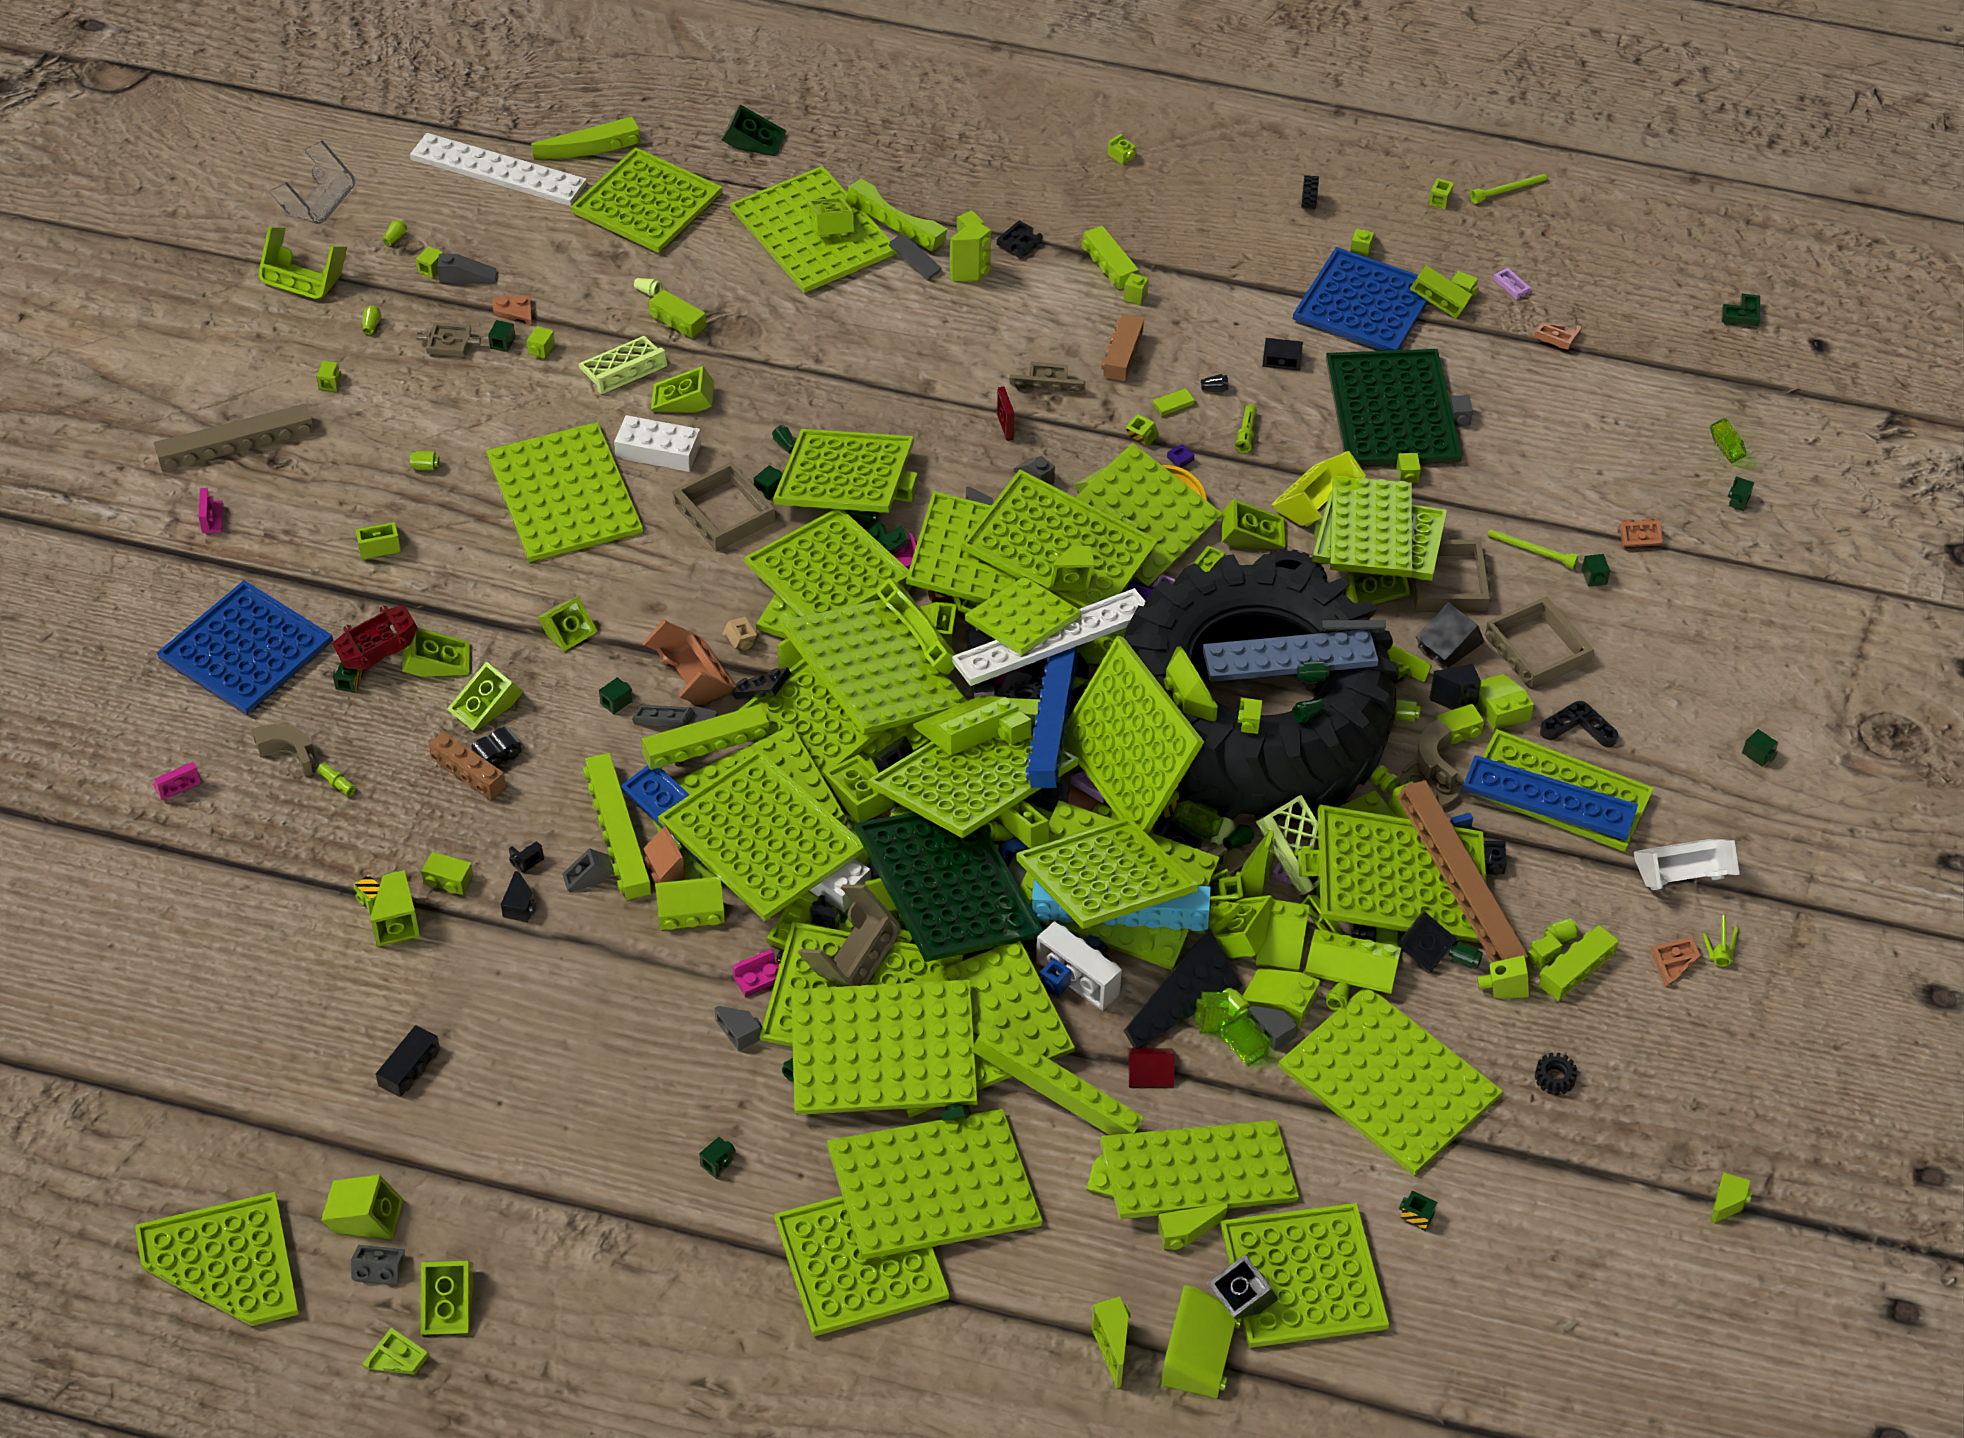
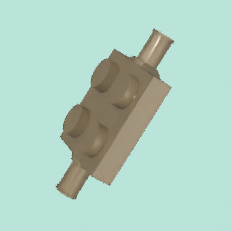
M434 322L432 329L428 333L417 332L416 340L428 342L426 346L427 354L464 357L469 344H481V337H470L471 325Z

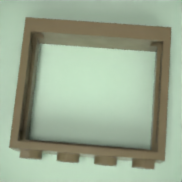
M732 462L672 491L673 505L715 551L775 522L776 510L773 507V503H769L763 492L758 491L753 482L747 479L742 470L738 469ZM731 481L760 513L719 532L692 503V500Z
M1441 540L1438 556H1475L1481 594H1425L1424 581L1418 578H1411L1415 612H1439L1448 602L1461 612H1487L1489 602H1492V592H1489L1490 577L1486 576L1488 574V563L1484 562L1486 549L1482 548L1481 540Z
M1547 596L1487 622L1486 639L1494 645L1498 653L1507 660L1509 666L1519 674L1521 680L1531 689L1583 667L1592 661L1594 653L1592 646ZM1541 616L1574 655L1535 672L1502 633Z

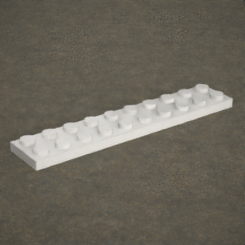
M426 133L410 153V159L413 161L569 206L574 203L587 185V180L583 177L430 133Z
M1134 588L1080 608L1081 617L1022 656L995 640L952 656V663L968 684L972 686L1124 629L1128 626L1138 605L1144 606L1145 600Z

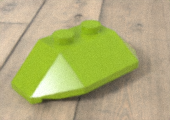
M1181 646L1176 647L1166 668V678H1164L1166 689L1171 691L1175 704L1180 706L1183 713L1212 722L1216 721L1217 704L1210 696L1207 687Z

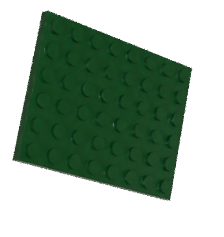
M1438 349L1326 353L1327 369L1343 452L1350 451L1359 466L1397 464L1399 453H1418L1419 463L1461 462V450Z
M915 812L855 824L854 830L925 962L1012 944L1018 941L1035 939L1043 932L1041 925L984 825L966 837L961 838Z

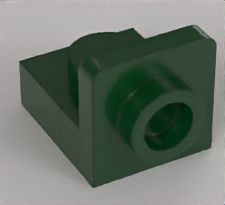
M960 1104L945 1106L946 1111L941 1112L944 1122L958 1117L967 1119L971 1115L969 1105L961 1106Z

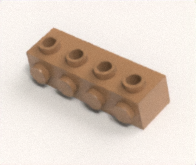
M1122 314L1120 321L1117 320L1115 325L1116 333L1111 335V346H1107V357L1103 358L1101 369H1104V378L1126 381L1143 334V317Z
M443 731L429 743L430 757L433 761L490 801L506 789L504 772Z

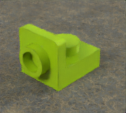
M1301 846V850L1294 852V855L1298 856L1299 877L1320 876V850H1314V846Z

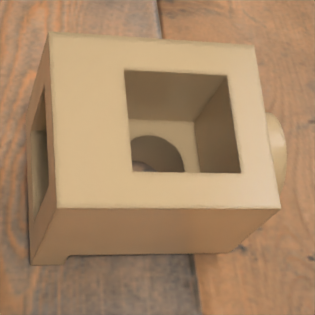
M746 617L728 621L722 633L723 636L728 637L735 649L741 648L743 651L752 647L757 636Z

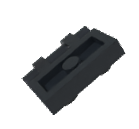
M1019 220L997 238L996 245L1009 252L1017 249L1018 251L1015 252V255L1021 258L1026 256L1032 247L1040 244L1043 235L1041 233L1034 235L1033 227Z

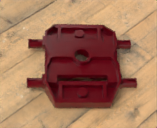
M405 605L390 609L387 606H383L384 610L380 607V614L354 628L347 625L348 629L344 626L343 630L345 633L337 638L332 645L345 668L368 669L386 656L395 654L411 645L418 627ZM391 625H393L394 629L396 630V635H394L392 629L390 628ZM357 643L360 644V646H361V648H362V650H363V653H360V651H359V649H358V647H357V645H356Z

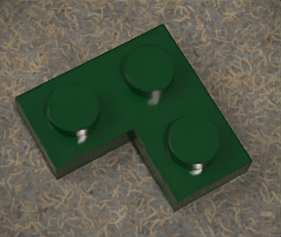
M1742 293L1740 306L1723 304L1721 322L1759 326L1760 295Z
M879 522L867 531L892 555L911 543L908 532L903 525H900L888 534L885 526Z

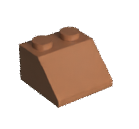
M663 827L643 848L645 868L650 870V877L654 886L655 883L682 881L685 878L683 857L667 827Z

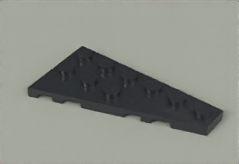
M1207 929L1202 934V937L1193 945L1188 954L1178 963L1160 985L1159 989L1123 1030L1133 1048H1139L1218 1001L1220 994L1227 988L1236 990L1243 986L1210 929Z

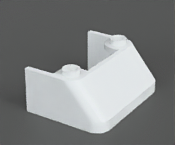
M1705 839L1634 851L1635 862L1646 887H1650L1651 890L1664 889L1663 885L1668 884L1667 882L1704 876L1711 877L1712 880L1724 879L1726 874L1739 875L1735 840Z

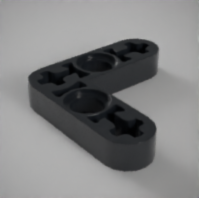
M1576 701L1545 719L1540 727V735L1547 740L1559 737L1578 724L1604 747L1615 746L1618 739L1617 730L1584 701ZM1560 718H1568L1570 722L1563 723L1560 721ZM1595 721L1599 726H1591L1589 722Z

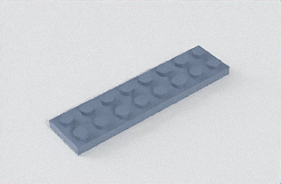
M1370 629L1368 631L1352 630L1203 644V653L1210 682L1297 674L1298 665L1303 664V662L1324 661L1325 665L1329 666V671L1378 666V657Z

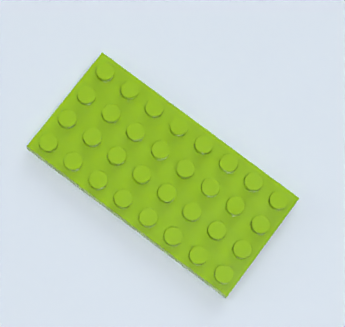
M1333 476L1330 570L1411 577L1412 483L1387 481L1385 479L1373 480L1363 477Z
M1496 729L1482 756L1483 758L1638 804L1637 811L1626 841L1482 796L1478 797L1625 852L1651 798L1654 787Z
M1277 1120L1100 1137V1145L1119 1219L1158 1216L1162 1213L1227 1203V1209L1297 1202L1299 1198Z

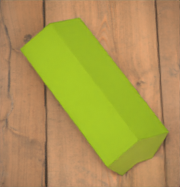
M1308 895L1301 903L1310 905L1308 915L1320 930L1328 931L1324 926L1328 924L1335 934L1346 935L1336 920L1319 919L1312 910L1315 907L1321 915L1320 899L1317 895Z

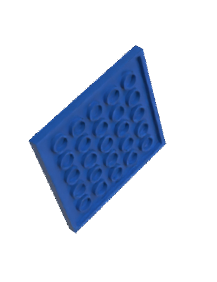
M1336 247L1296 308L1292 319L1382 351L1399 350L1428 301L1410 290L1418 274Z
M243 580L160 649L157 655L159 659L247 715L333 641V636Z

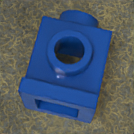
M1054 958L1040 971L1042 984L1051 994L1060 996L1070 985L1071 969Z

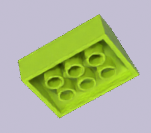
M978 696L913 724V727L952 756L997 737L998 719L1017 711L1018 706L1006 697Z

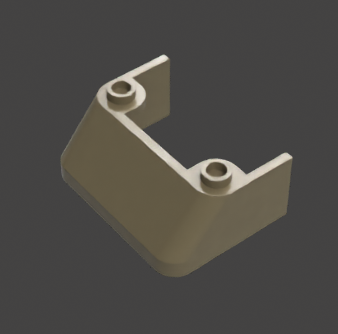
M842 885L841 889L853 901L848 910V919L854 926V929L834 959L822 950L799 949L797 953L819 976L841 987L867 985L900 933V925L866 885Z

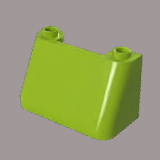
M1184 1284L1166 1352L1161 1385L1218 1399L1220 1390H1225L1227 1376H1223L1232 1335L1235 1328L1240 1329L1242 1318L1234 1319L1220 1299L1195 1286Z

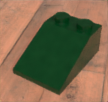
M740 104L728 124L722 141L739 150L775 156L786 130Z

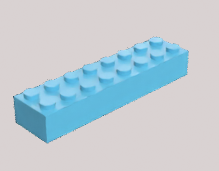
M1034 879L1032 908L1037 920H1059L1063 923L1074 921ZM1198 886L1197 892L1103 922V924L1108 926L1123 924L1128 927L1139 925L1149 928L1169 927L1172 930H1179L1181 928L1193 931L1207 930L1210 887Z

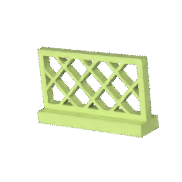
M645 336L579 363V368L597 385L598 392L601 395L668 366L665 350L662 347L657 348ZM645 344V347H638V345ZM634 352H642L641 355L633 354ZM617 359H624L625 361L619 362ZM607 366L608 369H601L600 367Z
M1299 795L1267 816L1259 819L1256 823L1264 837L1269 830L1274 831L1273 852L1298 894L1303 895L1320 885V876H1318V880L1314 883L1311 882L1309 877H1299V860L1294 855V852L1301 850L1299 846L1301 836L1311 838L1310 846H1314L1315 840L1319 839L1316 836L1318 834V822L1302 795ZM1296 802L1302 808L1301 816L1291 813L1293 804ZM1281 814L1286 816L1284 827L1277 825L1273 818L1275 815ZM1290 817L1300 820L1298 831L1288 828ZM1304 821L1312 824V835L1302 832ZM1287 832L1297 834L1295 845L1289 844L1286 840Z

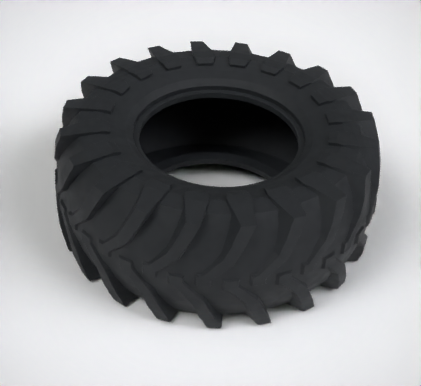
M1232 554L1222 556L1208 572L1203 571L1194 563L1185 567L1172 585L1161 581L1154 587L1144 606L1138 605L1127 626L1124 638L1174 702L1173 694L1164 685V678H1166V668L1176 647L1181 646L1202 679L1208 674L1203 644L1320 634L1322 620H1370L1377 609L1371 602L1354 603L1342 592L1350 583L1340 578L1326 583L1311 576L1315 567L1314 564L1304 561L1298 568L1292 570L1275 566V555L1263 554L1253 565H1239L1235 555ZM1384 630L1383 633H1371L1378 657V666L1329 671V677H1326L1322 688L1310 689L1314 695L1312 700L1322 699L1325 704V710L1305 723L1297 722L1293 717L1292 711L1275 715H1261L1258 734L1241 732L1242 723H1238L1239 712L1223 706L1215 701L1218 706L1217 718L1213 722L1183 713L1178 705L1179 710L1204 741V744L1176 790L1184 794L1180 801L1183 804L1182 808L1188 811L1201 803L1218 809L1216 821L1222 817L1233 820L1239 814L1255 815L1256 821L1299 795H1302L1313 815L1317 814L1319 806L1324 805L1326 802L1334 807H1339L1355 791L1358 784L1365 785L1378 766L1393 725L1396 709L1395 683L1398 682L1399 668L1396 662L1390 661L1387 652L1393 645L1390 631ZM1296 802L1293 804L1292 813L1301 816L1302 808ZM1277 814L1273 818L1275 821H1278L1282 815Z

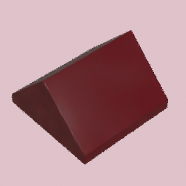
M1128 1048L1129 1088H1174L1175 1054L1172 1048Z

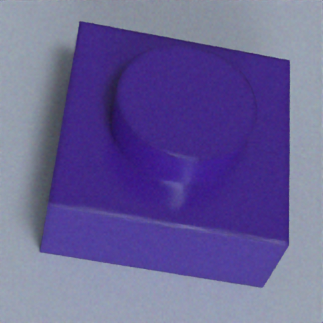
M1183 444L1167 452V458L1177 467L1181 468L1194 461L1195 455Z

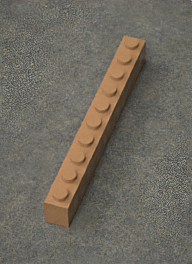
M1426 780L1404 786L1397 798L1490 960L1497 962L1524 955L1526 961L1528 958L1526 949L1521 945L1514 929L1508 923L1505 913L1500 909L1493 893L1487 887L1484 877L1480 875L1474 860L1469 856L1464 843L1455 832L1453 824L1448 820L1443 807L1434 796L1433 790L1429 787Z

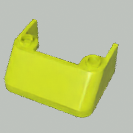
M1350 451L1344 452L1311 467L1272 503V506L1276 512L1300 526L1305 525L1308 527L1316 520L1322 518L1318 509L1328 501L1329 494L1332 492L1333 476L1365 478L1366 474Z

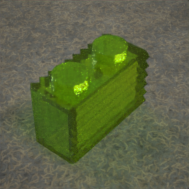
M1723 418L1710 425L1715 444H1717L1730 463H1734L1747 456L1744 441L1727 418Z
M1189 800L1178 803L1172 816L1191 831L1203 837V839L1217 836L1224 820L1222 817Z
M1202 992L1201 999H1197L1195 1025H1199V1033H1218L1219 1035L1226 1033L1229 1012L1228 992Z
M1244 1013L1221 1025L1220 1036L1247 1067L1268 1055L1270 1046L1268 1037L1264 1033L1261 1034L1256 1029L1254 1021L1251 1018H1247Z

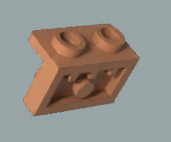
M1647 518L1640 522H1634L1633 519L1622 521L1617 527L1618 532H1621L1622 547L1657 546L1663 544L1660 520L1654 521L1652 518Z

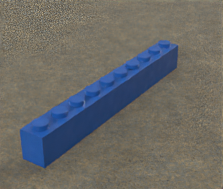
M1077 646L1047 657L1045 677L1042 678L1043 689H1040L1041 702H1038V714L1035 717L1036 727L1033 728L1034 740H1031V753L1028 755L1029 766L1026 767V779H1030L1031 788H1057L1078 664Z

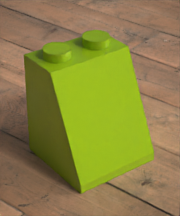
M405 870L392 872L382 877L370 917L376 946L420 937Z
M380 1174L333 1180L321 1221L333 1233L390 1240L393 1239L404 1199Z

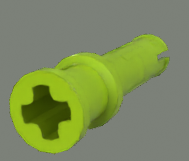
M1252 404L1246 405L1242 426L1237 432L1238 440L1235 442V450L1242 454L1249 453L1252 449L1251 441L1254 439L1252 430L1257 411L1256 406Z

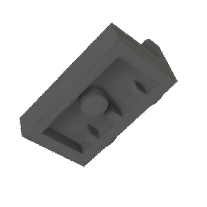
M358 1244L351 1259V1279L398 1284L399 1269L405 1258V1249Z

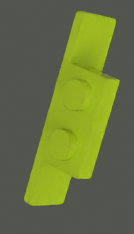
M1395 645L1391 646L1387 652L1390 661L1396 662L1399 668L1398 679L1407 674L1421 682H1425L1432 664Z

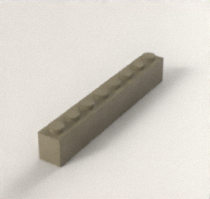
M302 404L153 443L161 470L165 471L314 433V428L307 405Z

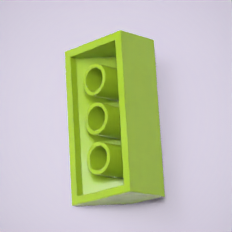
M1315 929L1305 974L1391 994L1401 948L1391 944L1385 945L1367 939L1363 940L1349 935H1340L1326 930Z

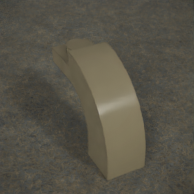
M1436 719L1423 730L1420 736L1417 764L1421 773L1428 781L1435 777L1439 783L1445 785L1450 790L1456 786L1458 772L1439 756L1438 752L1450 744L1452 730Z
M270 724L252 729L254 742L260 757L277 752L292 754L298 759L305 777L313 775L312 766L315 765L313 759L315 753L311 740L304 732L283 724Z

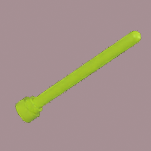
M1542 174L1488 190L1474 189L1470 192V199L1473 204L1483 202L1486 197L1544 182L1548 179V176Z
M1488 530L1487 532L1490 538L1561 561L1567 568L1573 570L1579 560V555L1572 552L1565 555L1494 530Z

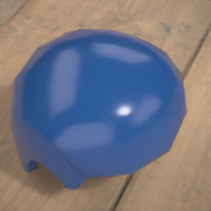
M1015 837L1003 842L999 853L1008 867L1016 853L1030 848Z

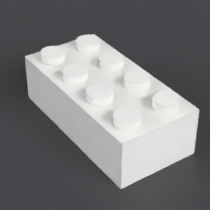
M626 415L614 441L615 457L617 459L690 472L701 446L700 429Z
M854 859L809 891L817 896L824 895L825 901L845 912L852 905L853 901L845 894L841 886L865 885L866 881L872 880L871 869Z
M1054 921L1037 937L1036 963L1044 968L1054 958L1071 969L1069 987L1103 1011L1120 995L1122 969L1115 962L1105 958L1100 951L1088 946L1083 939L1077 938L1070 933L1065 926H1061Z

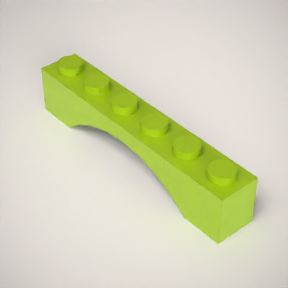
M862 178L848 186L846 202L900 234L903 233L922 247L933 252L945 243L948 229L933 220L913 217L895 209L880 196L874 185Z
M889 578L876 593L884 604L911 631L931 665L945 675H948L955 668L952 663V656L956 655L906 589Z

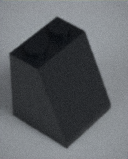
M1449 602L1416 636L1418 648L1425 654L1429 652L1437 664L1440 666L1444 664L1448 668L1484 643L1479 626Z

